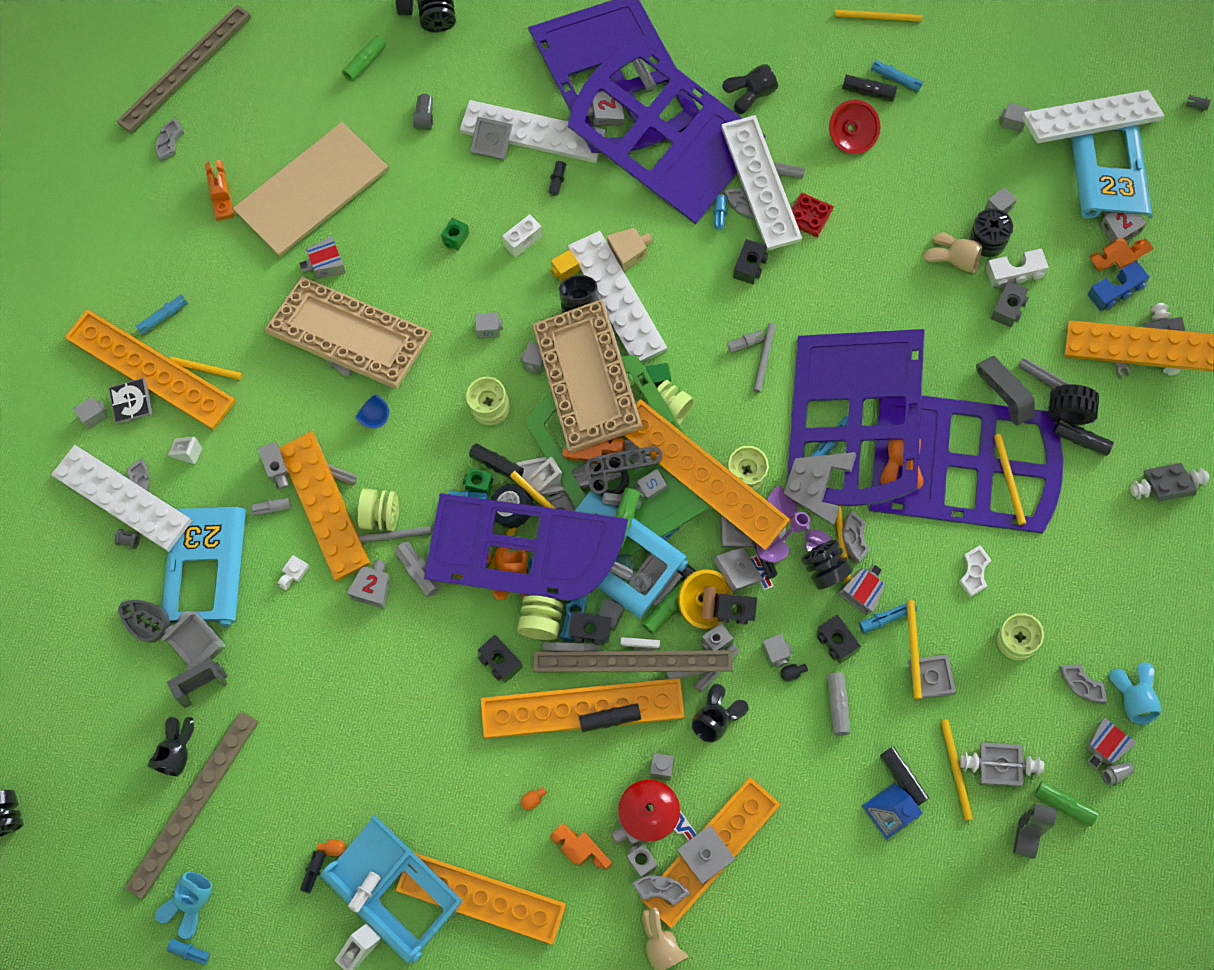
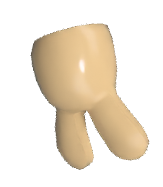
M938 233L933 236L934 243L946 246L949 249L932 248L924 253L926 262L948 261L956 268L967 273L974 274L978 271L982 252V245L979 242L965 238L957 240L947 233Z
M654 907L650 910H644L642 922L649 938L646 945V953L655 970H665L680 961L689 959L687 953L678 947L673 933L662 931L658 909Z

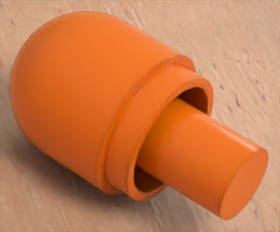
M541 787L536 792L533 789L526 793L520 801L522 808L525 810L534 809L540 804V798L547 794L546 790Z
M327 840L326 844H317V851L326 852V855L339 857L346 850V844L342 840Z

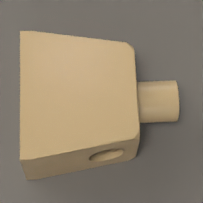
M635 228L607 236V244L623 271H626L647 256L646 245L653 242L649 232L640 236Z

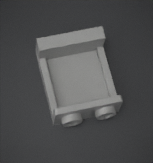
M186 611L178 618L179 621L175 625L169 626L164 631L165 635L161 638L163 641H168L189 665L186 668L187 670L210 658L213 660L226 647L196 611Z

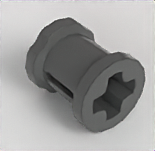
M118 529L114 540L115 545L130 546L131 549H136L139 544L140 534Z

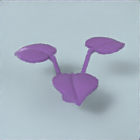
M780 485L773 489L767 501L791 520L790 530L781 539L778 536L766 551L757 544L758 556L767 562H779L788 555L789 547L783 541L792 532L800 533L805 530V540L808 541L805 546L807 553L817 545L833 540L821 530H812L808 535V529L810 528L808 526L810 523L809 516L804 512L796 513L798 510L797 503L784 495L785 490Z

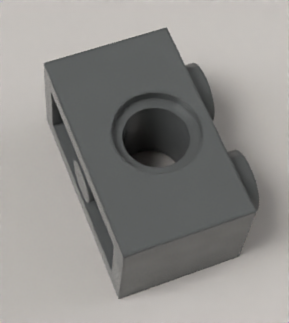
M1007 281L991 319L1009 327H1012L1014 321L1018 323L1022 314L1019 311L1020 307H1025L1029 299L1026 296L1029 289Z

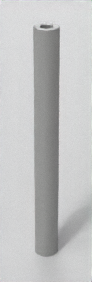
M773 323L768 324L753 390L757 393H760L776 326Z
M431 526L359 535L361 542L364 543L431 534Z

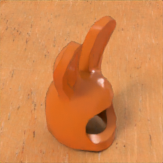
M888 440L889 462L881 475L882 485L897 480L899 467H903V440ZM921 440L919 441V454L921 448ZM913 460L907 461L906 470H913ZM919 466L917 489L923 486V477Z
M503 547L496 549L495 565L497 570L527 574L528 551L506 552L511 549ZM493 590V596L498 600H505L508 597L509 592ZM520 594V596H521L522 598H524L525 596H532V595Z

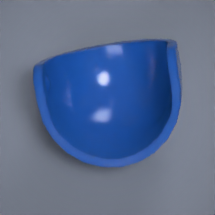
M375 394L361 407L355 419L366 427L379 428L389 418V407L380 396Z

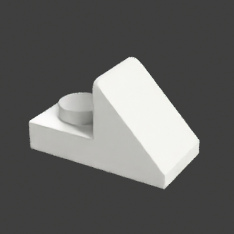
M550 457L525 480L541 494L551 484H559L561 482L562 472L553 457Z

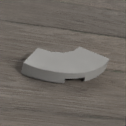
M176 117L162 127L156 141L155 148L160 162L176 155L175 144L178 138L184 134Z
M743 188L725 190L727 202L732 209L746 218L755 220Z
M141 458L128 467L126 471L129 475V480L148 491L150 474L147 465Z
M851 511L844 521L842 535L847 553L858 564L869 552L870 548L866 545L863 537L866 523L856 513Z
M543 642L542 649L549 651H598V645L592 643Z
M1081 664L1059 667L1064 682L1073 693L1092 703H1107L1104 683L1090 679L1083 672Z
M646 876L632 883L643 901L650 898H661L674 906L690 895L689 891L682 884L674 879L663 876Z

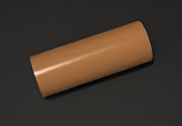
M704 586L702 618L704 619L714 618L715 587Z

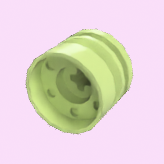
M482 377L473 381L468 387L466 393L467 403L476 421L482 425L492 426L505 420L510 411V401L504 386L499 380L492 377Z
M666 380L657 389L680 425L692 408L694 398L684 391L677 395L678 387L672 386V383Z
M742 446L731 454L727 469L756 491L762 486L769 469L768 459L759 448ZM746 470H748L749 473H747L746 475H744L743 472H745Z
M362 489L358 505L359 528L373 530L377 521L380 531H383L386 527L387 531L393 532L399 515L397 491H391L388 497L387 490H383L380 498H378L376 489Z
M525 596L522 599L521 613L526 616L519 618L517 632L532 639L556 640L560 624L555 620L561 619L562 615L560 612L563 611V604L548 597Z
M1026 613L1014 614L1004 622L998 631V648L1009 659L1015 661L1026 660L1032 657L1042 645L1044 639L1043 627L1039 620L1032 615ZM1017 635L1022 640L1020 643H1018V639H1015Z

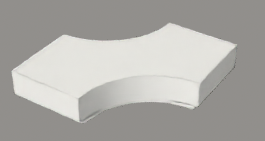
M981 545L963 556L966 561L967 571L965 576L959 581V584L969 598L987 588L984 580V570L992 560Z

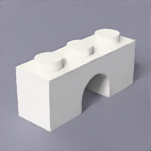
M1037 249L1024 252L1021 258L1022 267L1012 266L1008 262L1007 256L989 260L986 272L992 288H1003L1006 286L1007 281L1020 284L1026 280L1043 278L1049 268L1043 250Z

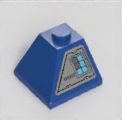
M896 783L862 805L886 840L919 818L923 813L912 797Z

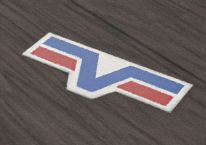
M758 555L750 557L763 578L760 583L764 590L773 587L771 580L767 579Z
M680 811L679 821L674 830L677 834L683 833L689 841L697 833Z

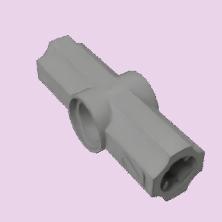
M408 541L398 545L394 551L405 566L404 568L414 582L416 581L426 597L436 594L441 587L437 581L424 579L427 564L422 557L417 555Z

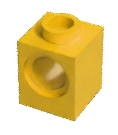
M570 249L551 260V273L555 278L558 277L561 282L580 272L579 262Z

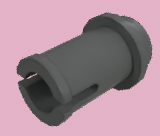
M1189 95L1188 100L1195 101V103L1187 101L1186 106L1199 108L1204 111L1208 110L1211 100L1208 97L1204 99Z

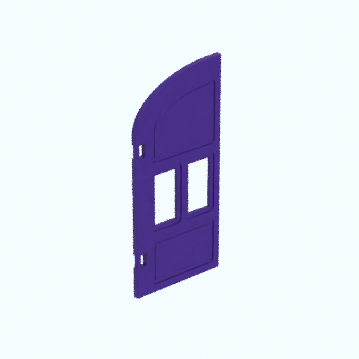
M440 493L424 579L560 600H577L593 592L609 574L620 553L629 519ZM496 511L540 517L536 540L492 534ZM490 546L534 552L530 575L487 569L486 565ZM453 574L463 575L462 580L452 579ZM548 588L559 589L558 594L548 593Z

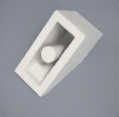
M366 923L349 937L334 961L343 970H355L374 950L381 937Z

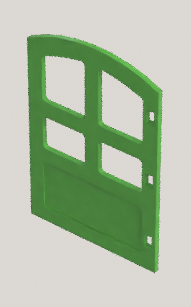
M638 356L621 357L626 373L632 374L649 402L650 407L668 422L673 423L684 434ZM642 374L648 382V384H645L643 386L637 379ZM550 392L533 410L525 422L547 460L553 457L561 470V484L577 509L586 495L574 477L573 471L587 462L565 460L547 431L545 423L557 410L552 392ZM624 436L617 437V438H624V440L627 439V438L624 437ZM629 457V462L634 465L631 458ZM659 464L627 471L629 475V485L627 488L638 491L637 487L640 485L637 481L656 469L669 489L651 500H648L646 496L642 498L640 494L641 506L639 509H635L634 519L660 537L665 536L711 508L710 505ZM622 476L609 483L608 490L616 489L622 481ZM626 536L623 548L620 550L615 562L620 563L643 549V547Z

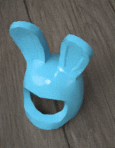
M1146 662L1138 665L1139 685L1136 686L1131 684L1125 671L1122 669L1112 670L1109 678L1116 688L1123 693L1128 719L1139 725H1147L1153 722L1161 714L1162 708L1159 698L1152 687L1154 679L1153 665ZM1150 712L1146 716H1138L1140 714Z
M186 872L179 877L174 888L173 897L156 911L155 919L159 923H167L179 910L185 912L178 934L182 939L192 938L197 929L199 910L206 904L211 895V882L199 873Z

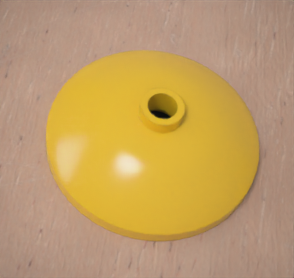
M703 569L693 572L684 580L679 590L678 604L682 616L689 624L697 628L709 629L718 626L722 622H718L716 617L713 619L702 618L704 586L715 587L718 594L733 595V592L722 574L714 570ZM699 595L702 597L700 602L698 601Z

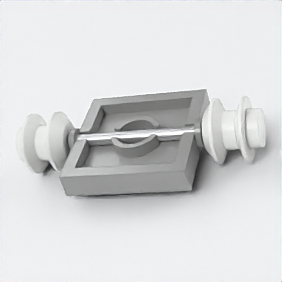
M981 742L980 759L976 752L972 756H968L967 752H964V756H960V768H963L964 772L968 768H972L973 773H975L980 767V784L1022 787L1023 770L1028 777L1031 773H1035L1039 777L1040 773L1044 772V762L1040 760V757L1032 760L1028 756L1025 762H1023L1022 745Z

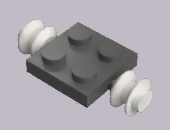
M1164 303L1155 304L1150 309V313L1155 314L1152 316L1153 322H1147L1143 325L1145 328L1185 331L1182 317L1168 319L1171 314L1166 312L1169 306L1164 305ZM1166 367L1163 372L1168 375H1176L1182 369Z
M1182 463L1144 470L1145 479H1142L1140 484L1136 480L1133 481L1130 491L1137 500L1141 498V495L1148 498L1152 491L1158 502L1196 495V488H1198L1199 484L1203 487L1207 486L1209 474L1203 468H1199L1197 473L1192 469L1188 475Z

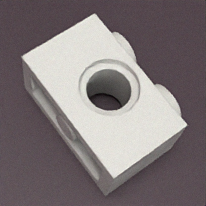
M530 214L502 235L504 247L515 258L543 237L542 226Z

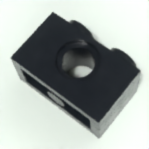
M746 239L735 265L733 278L754 285L755 280L760 279L762 263L765 264L767 261V246ZM748 261H754L755 263L750 264Z
M716 593L714 617L718 618V622L729 623L730 619H736V623L748 624V621H755L757 597ZM735 604L736 607H737V610H736V612L733 614L732 611H731V608H732V606Z
M572 612L568 636L572 637V641L584 643V639L592 640V644L604 645V642L609 643L612 617ZM593 624L596 627L593 634H586L584 631L586 625Z
M838 614L820 625L817 629L816 636L819 642L827 646L830 657L834 661L837 660L839 664L859 652L861 645ZM839 637L842 643L836 644L832 641V638Z
M496 635L477 650L479 661L485 667L488 665L493 670L491 673L498 681L501 679L506 683L523 668L520 660ZM498 656L504 658L503 662L500 664H495L493 662L494 659Z

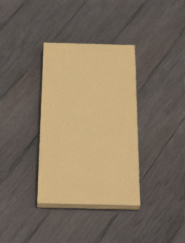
M341 122L233 207V210L281 257L387 172L389 166Z
M303 276L265 328V333L396 390L432 336V331Z
M603 299L532 324L570 454L643 429Z

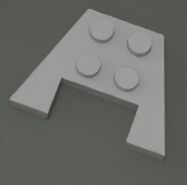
M856 453L795 458L784 495L834 526L839 506L822 502L833 469L847 472L852 471Z

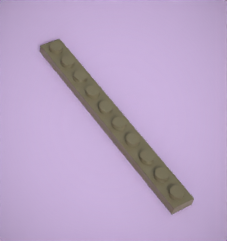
M236 5L117 120L118 125L132 134L251 18L250 14Z
M733 651L534 652V672H733Z
M243 712L239 713L125 889L145 899L259 723L258 721Z

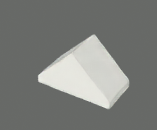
M195 437L177 438L174 440L168 456L195 465L202 451V446Z

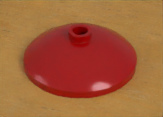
M849 100L841 103L833 111L829 120L831 140L838 149L848 154H860L868 151L875 145L880 135L881 125L877 112L870 104L862 100ZM849 125L852 126V131H849Z
M651 779L641 780L629 786L621 796L618 807L619 819L624 830L633 838L643 842L659 841L670 835L678 824L680 817L679 800L674 791L663 782ZM652 805L654 809L647 811L645 807Z

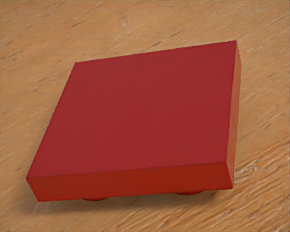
M801 192L792 208V213L799 230L818 238L834 206Z

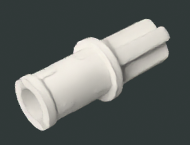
M370 871L362 885L357 887L358 891L348 905L353 912L358 913L366 900L371 898L372 891L381 880L380 876Z

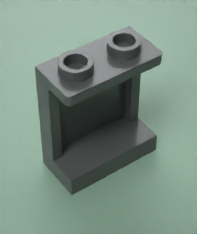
M210 658L167 681V684L175 700L184 708L192 705L187 694L216 678L225 686L227 685L225 679L228 676L223 667L218 662L214 663Z

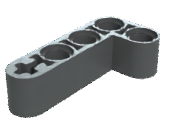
M991 356L976 364L979 376L1009 406V416L1015 425L1018 426L1035 416L1033 395L995 356Z
M651 446L590 458L587 462V473L592 492L599 496L607 492L608 482L606 475L658 465L662 460L661 450L658 447ZM651 452H655L656 455L659 454L655 461H652V458H645L646 463H643L641 453H645V457L650 456ZM637 455L640 461L638 464L633 465L629 462V457ZM614 458L620 460V466L617 468H612L609 465L610 461ZM593 462L601 464L599 471L594 472L590 469ZM597 481H602L605 487L603 490L597 491L594 489V484Z
M1034 803L1020 816L1013 854L1032 859L1036 858L1040 837L1051 829L1055 823L1056 808Z

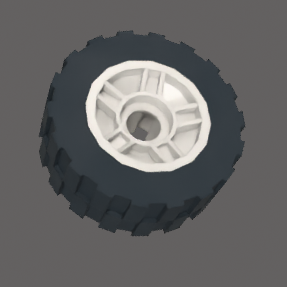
M516 484L501 486L491 497V500L534 506L530 494ZM496 511L495 515L496 522L510 529L518 528L530 518L528 515Z

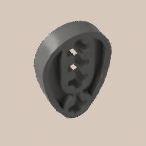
M142 600L123 601L119 605L118 613L123 624L139 640L153 643L161 640L165 635L164 631L169 627L170 620L168 613L162 607ZM127 607H129V609L132 612H134V614L128 613V611L126 610ZM144 616L145 619L151 620L153 624L160 627V630L157 631L156 628L151 627L148 623L142 622L141 617Z

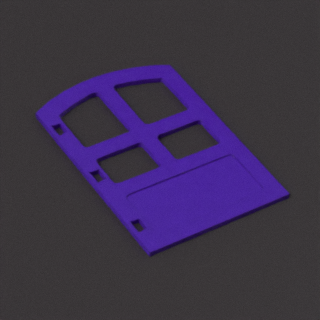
M611 0L528 27L570 112L578 95L568 77L600 66L614 53L640 40L675 67L640 0ZM546 42L548 48L544 50L541 43ZM618 70L610 77L611 81L634 98V92L646 89L640 76L627 80L621 70ZM654 71L650 73L656 85L664 82L669 83V80L659 72ZM567 84L570 90L565 92L562 85ZM679 91L676 95L683 111L667 122L678 132L683 131L699 113L693 98L684 91ZM627 110L633 123L635 124L638 118L629 110ZM586 116V119H585L586 124H588L590 127H592V128L595 130V128H594L593 124L591 123L589 117ZM649 128L631 151L650 147L667 139L654 129ZM623 137L606 139L616 145ZM586 142L591 153H601Z
M640 40L622 48L604 61L592 73L576 98L567 127L695 225L713 204L715 197L721 194L737 174V169L721 125L743 118ZM650 56L659 61L657 65L649 60ZM638 58L669 80V83L648 107L644 106L610 80V77L618 70ZM696 89L698 92H700L702 94L701 98L696 96L692 91ZM599 90L604 91L638 118L636 123L616 145L585 122L591 103ZM679 91H684L703 107L683 132H678L660 118V114ZM649 128L654 129L672 144L652 170H647L628 155Z
M924 329L798 336L787 482L795 458H804L806 443L847 442L846 453H856L852 471H845L844 487L842 489L826 488L822 502L838 506H864L890 501L917 491ZM913 351H919L918 360H912ZM906 398L904 424L862 425L863 403L866 399ZM849 400L847 426L806 427L809 402ZM910 405H916V414H909ZM903 440L902 477L883 485L859 489L861 443L863 441ZM913 460V470H906L907 461Z
M923 395L920 421L921 448L918 462L923 477V486L917 489V491L900 498L871 504L869 511L1043 534L1057 506L1063 478L1061 440L1059 436L1053 434L1056 426L1055 420L1050 418L1048 411L1035 410V416L1023 422L1035 424L1039 427L1045 449L1046 464L1009 460L1013 475L1042 478L1045 480L1039 505L1032 517L1024 516L1026 524L1023 526L1012 524V519H1017L1016 515L992 512L990 510L993 473L1004 474L1000 459L994 456L997 420L1012 422L1009 416V406ZM906 398L880 399L877 425L904 424ZM910 405L909 414H916V405ZM953 414L979 417L981 419L978 456L951 453L949 451L951 416ZM888 440L876 441L871 487L882 485L881 475L889 462ZM902 466L899 467L897 480L902 477ZM948 467L977 471L974 509L945 505ZM892 504L904 505L903 510L892 509ZM952 511L963 512V518L951 516Z

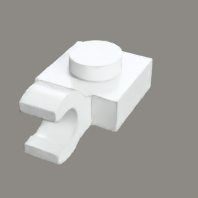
M292 555L281 570L285 575L278 581L279 587L287 590L293 580L299 582L309 569V564Z

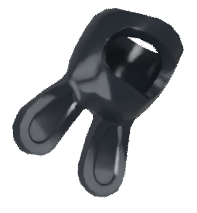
M762 64L745 76L726 79L722 84V88L726 93H732L744 87L747 88L748 92L734 104L735 112L743 114L751 107L755 99L774 93L778 89V82L770 66Z
M714 684L710 688L706 706L702 707L692 720L694 733L705 742L713 743L720 740L729 724L745 716L749 710L748 704L744 700L735 701L727 710L720 706L725 696V688L721 684Z
M169 717L166 720V738L156 747L153 757L147 764L149 768L174 777L183 773L188 760L186 744L194 730V720L192 717L185 718L181 733L180 723L177 718Z

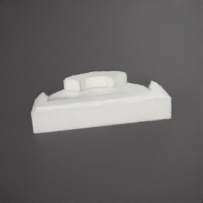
M621 637L620 644L625 648L634 647L635 651H653V649H659L660 640Z

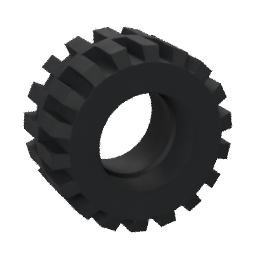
M1065 384L1057 386L1050 392L1048 415L1057 422L1061 419L1073 425L1093 423L1098 416L1099 393L1083 385Z

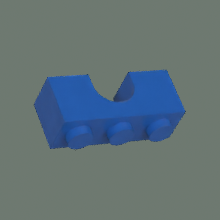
M1137 260L1125 266L1119 272L1117 278L1122 285H1113L1105 278L1091 287L1087 295L1100 312L1106 308L1108 310L1113 308L1119 300L1122 299L1124 301L1136 290L1140 292L1147 286L1146 283L1150 276Z

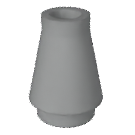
M1130 762L1106 766L1102 770V777L1105 783L1114 786L1129 775L1134 774V767Z

